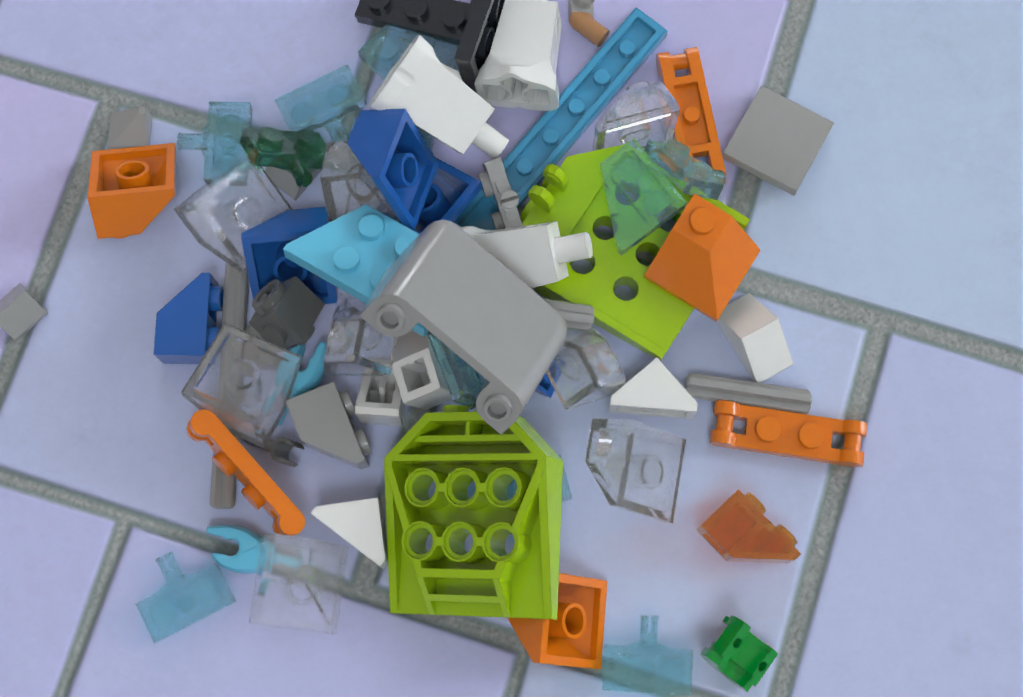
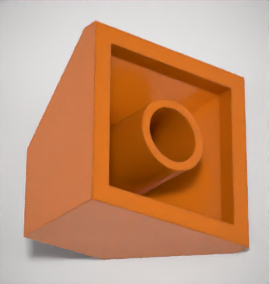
M175 143L92 151L87 199L98 239L111 237L120 239L130 235L141 234L175 196L176 181Z
M694 193L646 271L644 278L716 322L761 250L730 214Z
M559 573L557 620L507 618L533 663L601 669L608 581Z

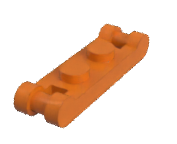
M686 48L683 53L670 55L669 51L657 53V71L661 78L681 178L697 188L699 184L710 182L712 186L726 184L725 166L698 48ZM686 69L687 76L675 77L674 71ZM706 156L708 166L695 168L694 158Z
M718 400L714 403L713 415L717 416L716 429L711 430L709 442L711 445L842 466L863 467L865 453L860 450L862 438H865L867 435L868 423L747 406L725 400ZM734 420L745 421L744 435L732 432ZM832 435L845 436L843 449L831 448Z
M206 409L195 412L187 423L186 430L188 436L197 442L205 441L215 453L212 460L227 477L234 474L244 485L241 493L255 509L259 510L263 507L274 519L272 528L275 535L279 538L287 539L300 533L305 526V518L300 510L214 413Z

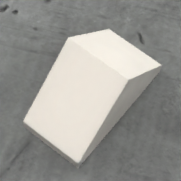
M748 293L725 307L716 322L753 382L762 383L793 365L778 317L755 297Z
M655 358L611 396L608 412L693 419L697 413L698 403L658 358Z
M367 359L355 404V414L362 424L404 427L406 404L402 402L391 365L392 360Z
M378 497L321 505L313 509L311 512L313 516L382 569L386 568L388 565L387 540L382 502Z

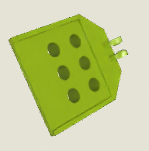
M625 144L567 156L560 167L554 164H547L542 173L545 177L542 186L533 185L528 192L531 200L521 213L522 226L557 221L561 237L588 232L592 242L593 256L584 260L592 264L593 270L587 274H579L571 267L574 261L567 262L568 277L558 282L535 287L534 290L550 300L591 305L594 308L595 316L593 324L661 361L694 308L644 278L649 266L639 263L636 255L641 252H650L654 256L657 255L670 233L663 230L658 222L664 218L677 222L694 193L730 214L743 230L747 227L750 219ZM622 193H628L635 197L637 202L631 206H624L615 197ZM606 226L614 231L615 236L609 240H602L593 231L597 227ZM626 285L634 290L636 297L629 301H623L615 296L613 290L618 286Z
M444 405L442 412L425 413L384 459L390 613L557 620L563 460L524 417L519 416L501 435L481 418L478 411L469 412V407ZM515 480L517 490L514 497L509 500L507 489L509 484ZM434 481L436 486L435 493L429 498V486ZM472 481H475V493L469 499L467 495L468 486ZM431 534L433 543L427 552L425 543L427 537ZM471 534L473 545L467 553L464 544L467 536ZM512 534L515 541L514 548L507 554L505 551V541Z

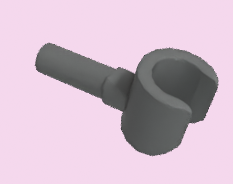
M246 432L243 437L244 442L270 452L274 461L290 467L298 466L297 463L289 460L290 450L293 447L304 450V446L301 443L286 437L269 440L250 432Z

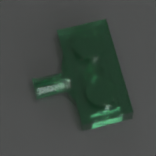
M263 127L261 129L244 128L240 138V144L253 166L274 167L286 170L288 173H291L299 187L301 185L307 187L312 183L313 176L308 169L329 170L334 158L321 135L308 129L284 131L271 127Z

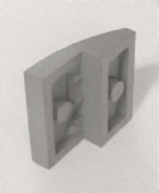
M761 86L729 141L722 157L724 160L795 196L834 122Z

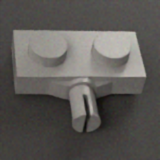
M501 157L484 162L485 172L479 173L478 177L482 183L485 198L493 196L498 211L491 214L495 230L522 226L517 209L519 202L518 194L511 190Z

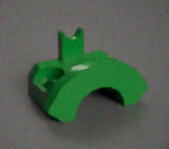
M732 615L730 618L725 616L722 622L728 626L716 642L713 641L709 648L705 647L700 655L724 677L743 691L748 692L752 685L756 687L778 653L750 633L751 627L744 621Z

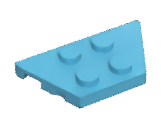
M365 204L286 244L283 251L285 258L367 304L385 271L420 234ZM420 323L412 329L423 337L428 333V330Z

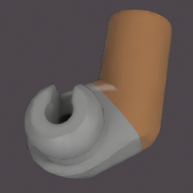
M569 0L568 14L571 27L597 47L601 46L608 37L610 30L594 19L593 2L595 0Z

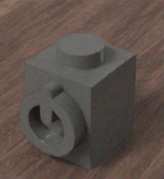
M296 276L283 282L276 279L265 285L255 296L252 302L255 313L249 324L261 335V338L267 344L275 347L278 351L295 344L300 346L313 335L315 331L313 324L325 303Z

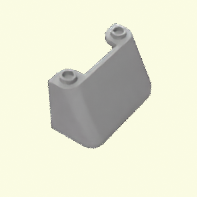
M447 220L434 221L428 225L390 265L360 314V317L376 331L389 337L404 336L420 323L489 381L482 387L477 396L476 408L481 418L501 435L518 419L564 344L567 332L565 319L558 311L460 226Z

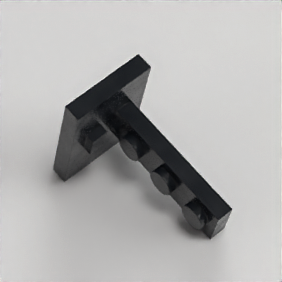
M360 0L355 17L358 23L413 36L420 35L426 39L458 46L454 59L461 78L467 86L477 93L474 83L480 68L490 53L505 0H471V3L457 0Z

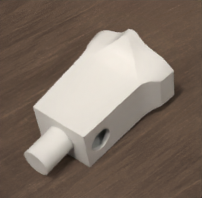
M505 0L490 53L480 68L474 83L477 94L491 106L521 107L527 110L552 111L559 107L556 67L562 23L558 2L549 0Z
M420 35L413 39L399 60L391 68L368 104L374 110L406 109L416 127L460 154H464L472 143L492 159H496L509 141L508 138L486 123L495 108L443 66L436 57L433 47Z
M557 221L498 230H484L474 226L461 227L530 288L558 282L568 277L567 262L592 258L593 256L592 242L588 232L561 237Z

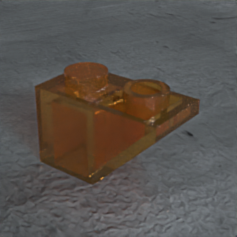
M739 489L696 529L725 561L789 563L801 555L794 547L798 543L795 537L781 524L775 527L763 515L766 512L763 504L751 493L747 492L744 495Z

